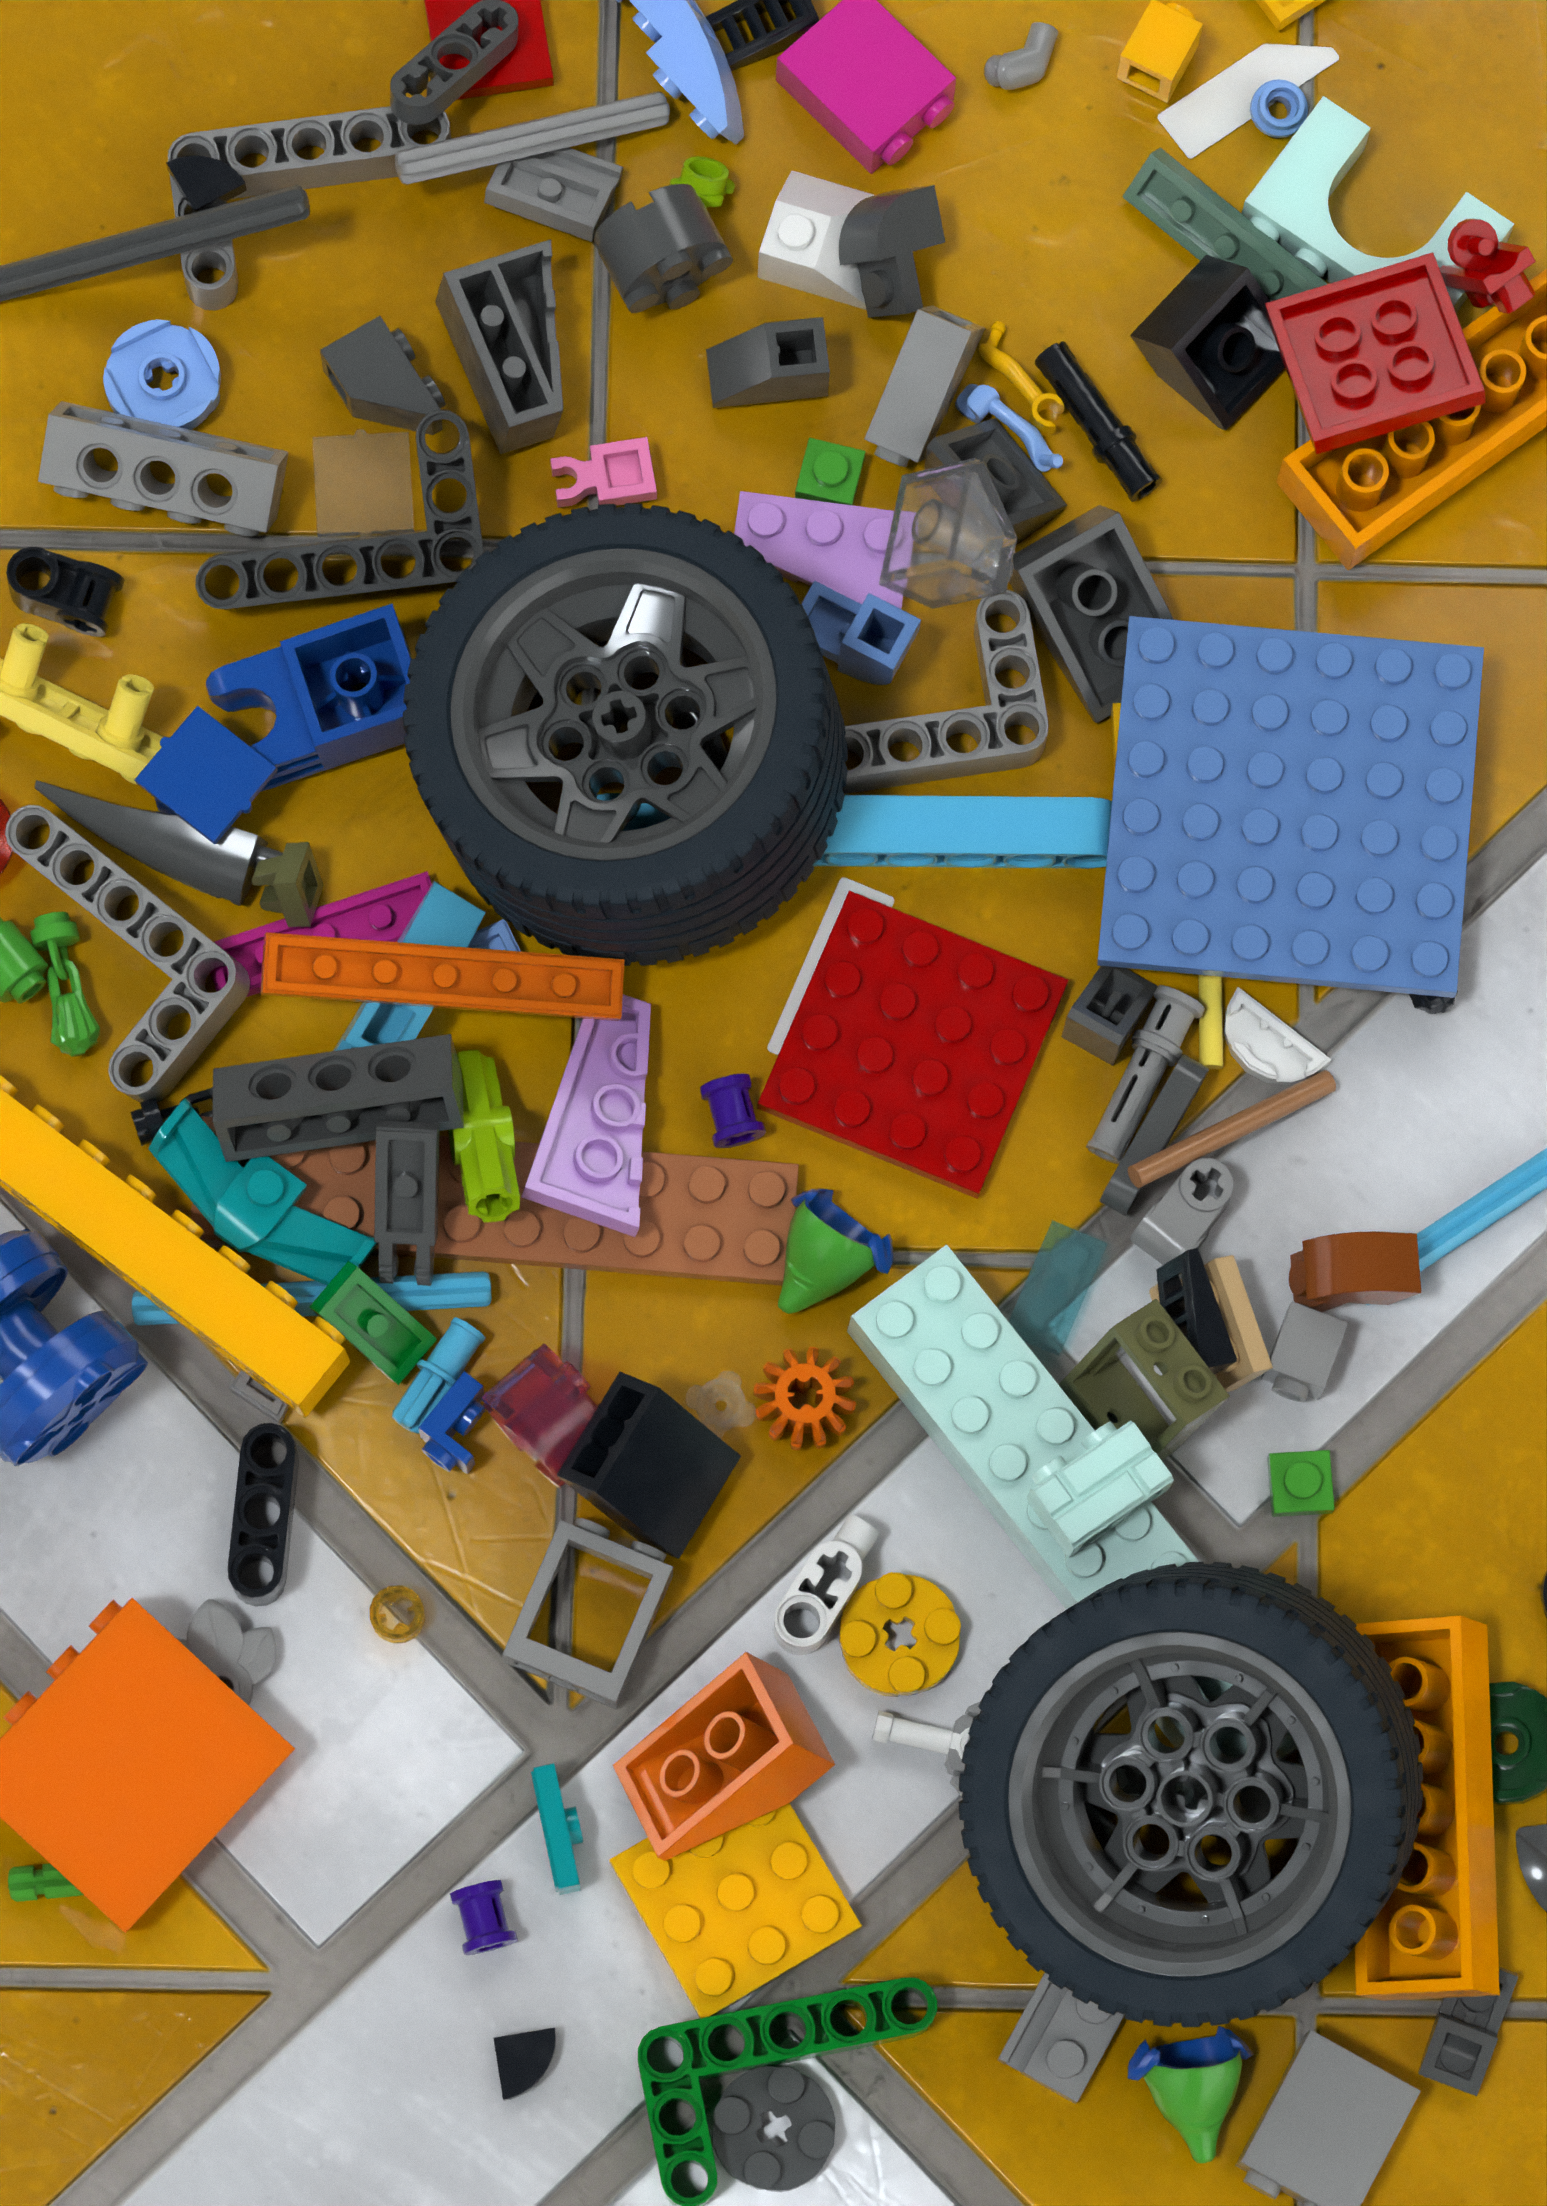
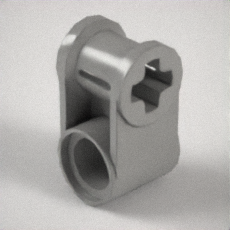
M1201 1158L1192 1161L1183 1170L1163 1198L1160 1197L1147 1212L1129 1240L1162 1265L1187 1250L1194 1248L1199 1250L1208 1237L1210 1229L1226 1210L1230 1202L1234 1183L1230 1170L1222 1162L1214 1158ZM1208 1178L1215 1180L1217 1185L1214 1194L1218 1197L1217 1199L1207 1195L1200 1201L1193 1196L1196 1188L1193 1180L1200 1184L1206 1182Z

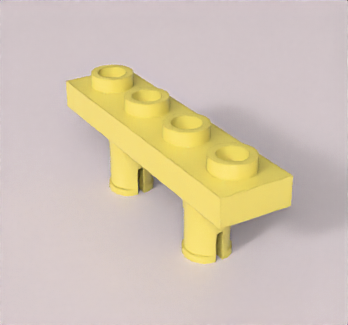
M22 623L17 625L13 629L4 660L0 658V715L16 722L17 726L22 730L51 739L67 747L75 756L86 760H94L120 773L127 781L138 785L134 779L162 748L160 740L163 737L142 727L154 691V685L144 677L133 674L124 675L118 681L110 710L102 708L36 676L49 635L45 630L33 624Z

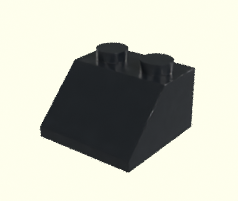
M1209 255L1203 257L1130 335L1157 376L1218 428L1227 430L1285 368L1267 318L1265 303L1270 301L1247 267Z

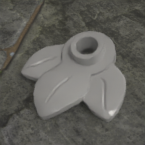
M214 1599L206 1600L193 1615L187 1630V1640L178 1639L217 1677L229 1680L233 1684V1691L248 1705H250L253 1697V1686L271 1672L276 1659V1642L270 1627L255 1628L242 1633L240 1625L232 1612Z

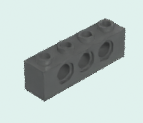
M451 1034L213 1069V1125L226 1162L375 1141L376 1126L379 1120L440 1123V1131L464 1128L463 1078Z

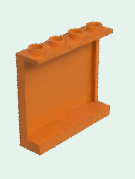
M133 1598L129 1599L123 1607L113 1599L88 1626L97 1635L81 1652H78L70 1645L46 1671L54 1681L38 1698L28 1690L3 1717L11 1727L0 1738V1818L124 1933L136 1923L295 1750L288 1741Z

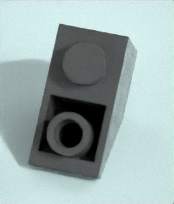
M381 316L376 317L320 350L324 373L351 415L355 418L416 431L420 420L427 413L438 410L446 405L433 379L429 375L421 379L410 361L415 359V354L405 335L399 328L390 332ZM442 419L433 421L427 427L425 434L434 435L443 430Z
M823 317L764 323L706 349L713 408L828 396L830 369Z

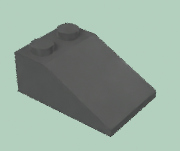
M1098 505L999 562L1014 592L1025 600L1029 609L1031 623L1095 723L1111 715L1113 703H1121L1129 616L1174 620L1120 513Z

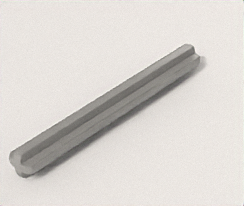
M657 91L400 150L395 154V169L401 183L408 185L663 126L669 122L670 108L665 95Z

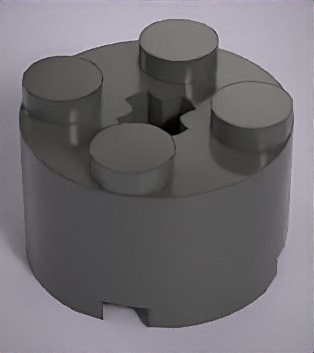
M674 184L653 190L649 194L654 202L636 210L632 201L611 214L595 232L594 240L597 244L598 253L631 313H639L663 303H667L669 308L673 310L684 307L700 295L697 286L711 276L724 271L733 262V258L702 199L691 185Z

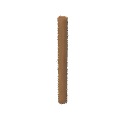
M1323 1070L1129 1166V1178L1134 1186L1141 1188L1336 1090L1335 1080L1330 1072Z

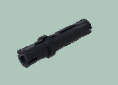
M1061 341L1059 344L1055 343L1045 349L1036 358L1034 364L1052 385L1067 410L1087 435L1094 447L1092 454L1096 460L1108 466L1132 502L1148 496L1161 484L1162 478L1156 473L1152 465L1149 464L1135 443L1137 437L1135 432L1129 425L1123 426L1121 421L1115 416L1102 394L1077 362L1066 342Z

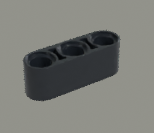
M274 1423L259 1424L251 1428L243 1438L240 1449L227 1567L228 1579L237 1597L244 1603L255 1607L271 1604L284 1591L287 1579L299 1468L298 1451L290 1432L281 1425ZM266 1442H278L286 1448L285 1459L275 1468L266 1469L254 1463L255 1451ZM261 1501L273 1502L280 1508L279 1518L274 1525L259 1529L247 1522L248 1512L253 1505ZM253 1561L267 1562L273 1567L272 1580L261 1589H250L241 1583L242 1570Z

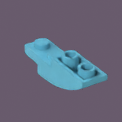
M434 881L397 942L468 948L486 912ZM363 1002L333 1051L416 1039L434 1007Z

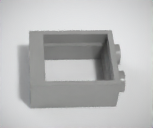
M577 1518L574 1525L560 1520L502 1654L504 1663L616 1710L672 1580L673 1566L664 1563L667 1556L665 1553L650 1545L633 1541L631 1547L627 1548L608 1540L610 1531L597 1523ZM569 1546L651 1579L611 1673L529 1639Z

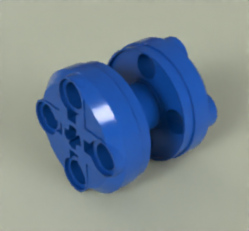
M27 1228L21 1231H9L0 1235V1378L3 1380L0 1384V1457L5 1462H12L14 1466L32 1463L47 1455L53 1457L68 1448L111 1405L122 1391L144 1372L148 1365V1362L138 1352V1342L119 1321H114L106 1311L91 1313L69 1325L61 1332H58L41 1312L62 1287L66 1280L68 1269L59 1259L58 1252L42 1234Z

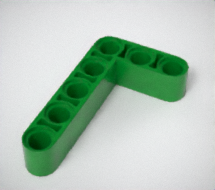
M899 1978L660 2026L650 2030L642 2038L638 2047V2068L661 2187L665 2197L673 2206H705L712 2199L717 2188V2170L699 2081L746 2072L758 2067L776 2066L914 2038L923 2034L931 2026L936 2015L937 1998L933 1989L925 1981L917 1978ZM902 1992L918 1994L926 2006L924 2018L915 2024H904L898 2021L891 2010L892 1999ZM842 2004L855 2005L864 2014L865 2027L859 2034L854 2036L840 2035L831 2025V2012ZM781 2016H792L798 2019L805 2030L804 2040L792 2049H783L777 2046L769 2035L771 2023ZM731 2028L742 2036L744 2049L736 2059L722 2061L711 2054L708 2041L716 2030ZM661 2040H670L681 2048L683 2061L676 2071L660 2073L649 2065L647 2054L654 2043ZM683 2102L693 2109L695 2123L688 2133L672 2135L661 2127L659 2115L667 2104ZM685 2163H694L700 2166L707 2176L705 2190L693 2198L679 2195L671 2184V2176L674 2170Z

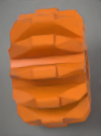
M809 1347L806 1354V1363L801 1364L798 1363L793 1349L784 1350L783 1360L787 1370L784 1371L777 1364L767 1362L763 1367V1372L772 1383L762 1382L756 1383L754 1386V1396L761 1400L769 1401L755 1410L756 1419L758 1421H768L778 1418L772 1424L768 1436L773 1441H776L782 1437L787 1429L792 1431V1450L799 1451L801 1449L803 1434L808 1433L811 1434L813 1444L817 1449L825 1447L826 1435L822 1427L825 1426L833 1434L841 1436L846 1431V1425L837 1414L848 1415L855 1412L856 1402L850 1398L840 1396L853 1389V1378L851 1376H842L832 1379L837 1373L841 1361L834 1356L828 1359L822 1368L817 1366L819 1353L816 1347ZM809 1388L816 1391L815 1405H818L816 1408L808 1404L803 1405L799 1410L793 1407L794 1393L791 1391L796 1389L800 1393H805Z

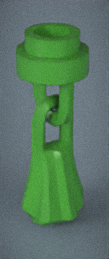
M67 912L47 913L34 919L35 928L30 932L32 946L37 951H49L52 964L48 968L47 975L52 1003L50 1042L59 1047L61 1053L77 1057L85 1054L86 1050L97 1045L100 1027L85 1000L79 970L74 962L69 961L67 947L76 944L80 940L77 923L70 921L69 913ZM58 977L63 981L68 980V978L70 979L72 992L61 995Z

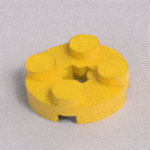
M890 1572L881 1578L866 1583L850 1598L840 1620L839 1645L848 1671L862 1686L882 1696H909L932 1689L949 1673L959 1651L961 1623L958 1615L955 1613L952 1602L936 1585L915 1575ZM905 1620L912 1624L913 1627L910 1635L917 1642L911 1649L900 1645L893 1651L885 1645L889 1635L883 1628L889 1622L899 1625Z

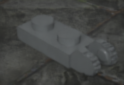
M379 1120L376 1126L374 1242L379 1243L378 1272L380 1283H394L399 1266L397 1244L417 1245L414 1265L417 1285H432L434 1247L438 1238L440 1123Z

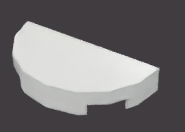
M1237 987L1225 1011L1224 1036L1231 1056L1246 1073L1265 1083L1293 1085L1321 1072L1330 1064L1331 1059L1241 988Z

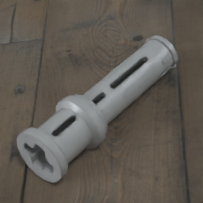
M1158 985L1153 995L1157 1001L1143 1029L1135 1030L1131 1038L1133 1041L1131 1046L1135 1052L1111 1097L1091 1141H1088L1086 1145L1090 1152L1114 1164L1121 1162L1167 1066H1174L1183 1055L1180 1046L1194 1018H1201L1205 1011V1007L1200 1002L1168 986Z

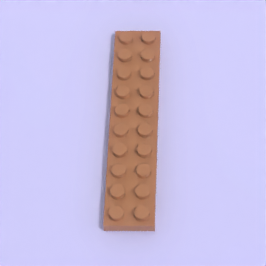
M201 1116L203 1121L217 1136L213 1125V1117ZM439 1136L438 1238L434 1247V1258L781 1286L783 1284L787 1237L790 1223L795 1213V1206L791 1198L795 1197L797 1192L799 1164L641 1152L643 1169L639 1190L640 1226L636 1237L522 1198L521 1196L539 1143L515 1142V1158L513 1161L520 1193V1209L510 1213L504 1221L484 1223L481 1218L468 1214L460 1165H453L449 1136ZM376 1140L269 1156L307 1184L306 1191L294 1206L374 1238ZM250 1159L237 1161L244 1168ZM192 1202L191 1219L204 1231L199 1239L223 1241L214 1234L212 1225ZM379 1243L372 1253H379ZM397 1244V1255L416 1256L417 1245Z

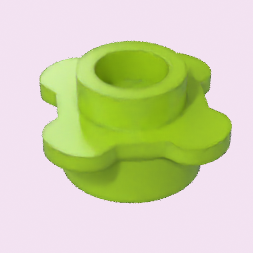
M700 156L686 159L681 170V176L670 180V185H691L702 199L706 208L721 206L724 199L723 196L725 194H732L735 188L734 182L728 179L729 171L725 165L717 160Z

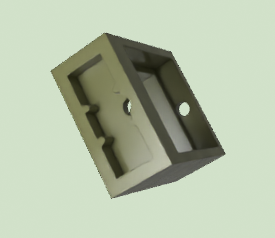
M1154 1299L1114 1325L1058 1384L1094 1430L1110 1422L1107 1417L1108 1413H1112L1117 1417L1118 1423H1113L1116 1429H1119L1131 1420L1136 1424L1151 1445V1449L1157 1453L1161 1460L1174 1453L1230 1397L1157 1299ZM1125 1353L1128 1354L1176 1418L1170 1426L1119 1360ZM1154 1365L1158 1367L1163 1375H1159L1154 1371Z

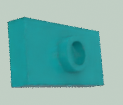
M554 1763L534 1767L531 1776L555 1890L560 1895L581 1891L572 1845L583 1843L576 1806L564 1809Z

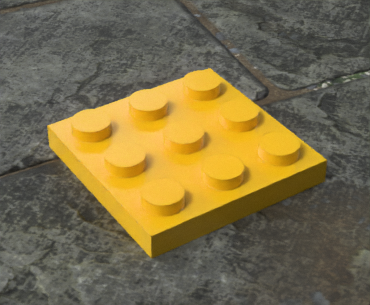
M790 1803L666 1861L657 1857L648 1837L609 1860L610 1865L699 2018L718 2014L862 1928L861 1923Z

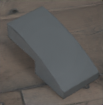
M1499 1967L1500 1995L1442 1998L1418 2070L1419 2075L1469 2094L1478 2095L1498 2041L1497 2034L1518 1980L1517 1973Z

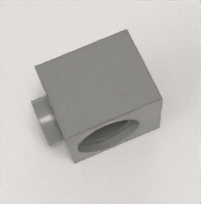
M1292 1301L1285 1313L1269 1357L1273 1368L1263 1373L1262 1379L1273 1383L1272 1391L1284 1398L1297 1402H1306L1307 1397L1318 1400L1325 1389L1349 1322Z

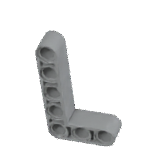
M390 106L200 131L188 133L177 138L168 151V162L179 157L197 155L211 157L226 163L243 178L247 191L232 199L257 196L294 185L301 186L302 189L392 178L398 177L395 169V154L400 150L424 145L414 142L411 139L413 135L417 132L428 130L439 136L433 143L451 139L450 122L447 114L443 111L431 122L420 125L408 124L399 120L392 113ZM365 138H374L382 143L379 148L371 152H361L354 148L358 141ZM306 146H318L324 150L320 157L313 160H304L297 156L298 151ZM251 153H259L267 158L262 165L254 168L245 167L239 163L244 156ZM170 175L175 218L193 213ZM232 239L180 253L186 289L190 299L196 306L204 310L216 311L227 307L234 301L238 293V276ZM209 268H217L225 273L218 282L212 284L202 283L196 279L198 274Z
M998 589L984 596L977 607L974 639L986 706L845 726L847 750L856 753L862 762L855 769L848 770L846 786L842 787L844 794L1019 769L1033 765L1041 758L1048 735V717L1030 613L1025 600L1019 594L1011 590ZM995 614H1005L1015 621L1016 627L1012 631L998 633L987 625L986 620ZM1014 669L1025 677L1026 683L1016 689H1010L1002 686L995 676L1000 671ZM1014 725H1024L1034 732L1036 739L1026 745H1018L1007 738L1005 731ZM957 733H965L976 740L978 747L969 753H958L949 747L947 739ZM909 742L919 750L920 755L912 761L901 762L894 759L888 749L895 743Z
M39 805L21 807L10 816L6 824L5 836L12 850L172 978L171 982L115 1050L109 1061L108 1068L110 1080L117 1090L138 1102L152 1098L160 1102L172 1092L244 1002L250 988L248 972L240 962L49 810ZM49 824L50 834L47 842L40 848L30 849L28 841L31 832L37 826ZM93 860L94 872L91 878L83 884L74 885L72 877L75 867L82 861ZM137 895L139 906L136 913L130 919L118 921L116 914L120 901L127 896ZM176 930L182 931L184 940L181 949L172 956H162L161 943L165 936ZM227 966L229 975L226 985L220 991L208 993L205 986L208 974L214 968ZM189 1013L191 1026L187 1034L182 1038L170 1040L168 1028L171 1020L178 1014ZM152 1060L153 1074L150 1080L142 1086L133 1087L131 1072L134 1066L140 1061Z

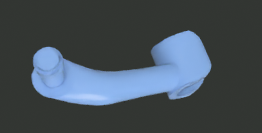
M969 384L957 397L955 407L967 419L974 423H980L990 413L1019 436L1034 466L1041 472H1047L1051 468H1060L1062 466V456L1051 452L1042 434L1035 426L1000 401V396L995 388L989 385L978 386L976 384Z

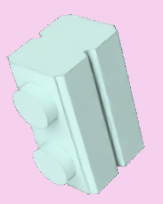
M1131 1420L1119 1429H1116L1111 1421L1104 1424L1081 1442L1086 1449L1081 1455L1069 1463H1066L1060 1455L1045 1464L1031 1476L1037 1485L1030 1489L1027 1496L1028 1503L1042 1523L1047 1526L1050 1534L1064 1554L1069 1558L1169 1490L1174 1481L1170 1471L1157 1453L1151 1449L1149 1442Z

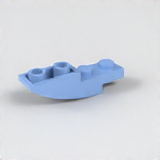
M629 0L639 11L632 18L633 21L655 42L646 52L659 67L652 74L653 77L676 100L682 94L687 97L696 107L689 116L712 140L718 134H721L736 145L744 138V130L735 81L725 53L710 23L695 0Z

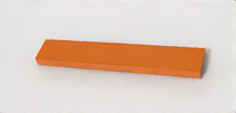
M266 932L263 944L260 995L619 1021L622 1016L625 959Z

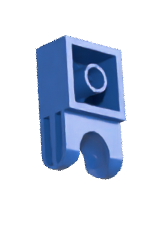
M393 604L280 641V647L224 665L212 671L205 683L211 701L227 712H236L248 708H264L276 714L274 727L269 734L261 741L250 746L278 769V772L261 791L405 744L404 737L407 736V733L403 728V711L407 710L403 699L405 685L410 682L407 673L412 656ZM366 683L363 689L359 691L354 690L355 685Z

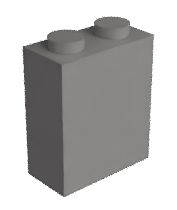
M1310 2030L1303 2036L1235 2166L1247 2172L1243 2180L1245 2184L1272 2199H1276L1281 2191L1301 2202V2206H1361L1421 2091Z

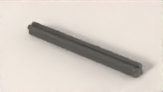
M294 185L1 265L0 302L304 220L311 212L307 193L301 186Z

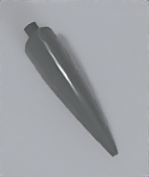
M38 780L35 783L37 791L73 820L111 846L155 871L213 897L229 900L238 906L243 904L252 887V877L257 863L261 860L283 855V852L268 848V842L259 835L232 826L214 845L176 814L115 805Z

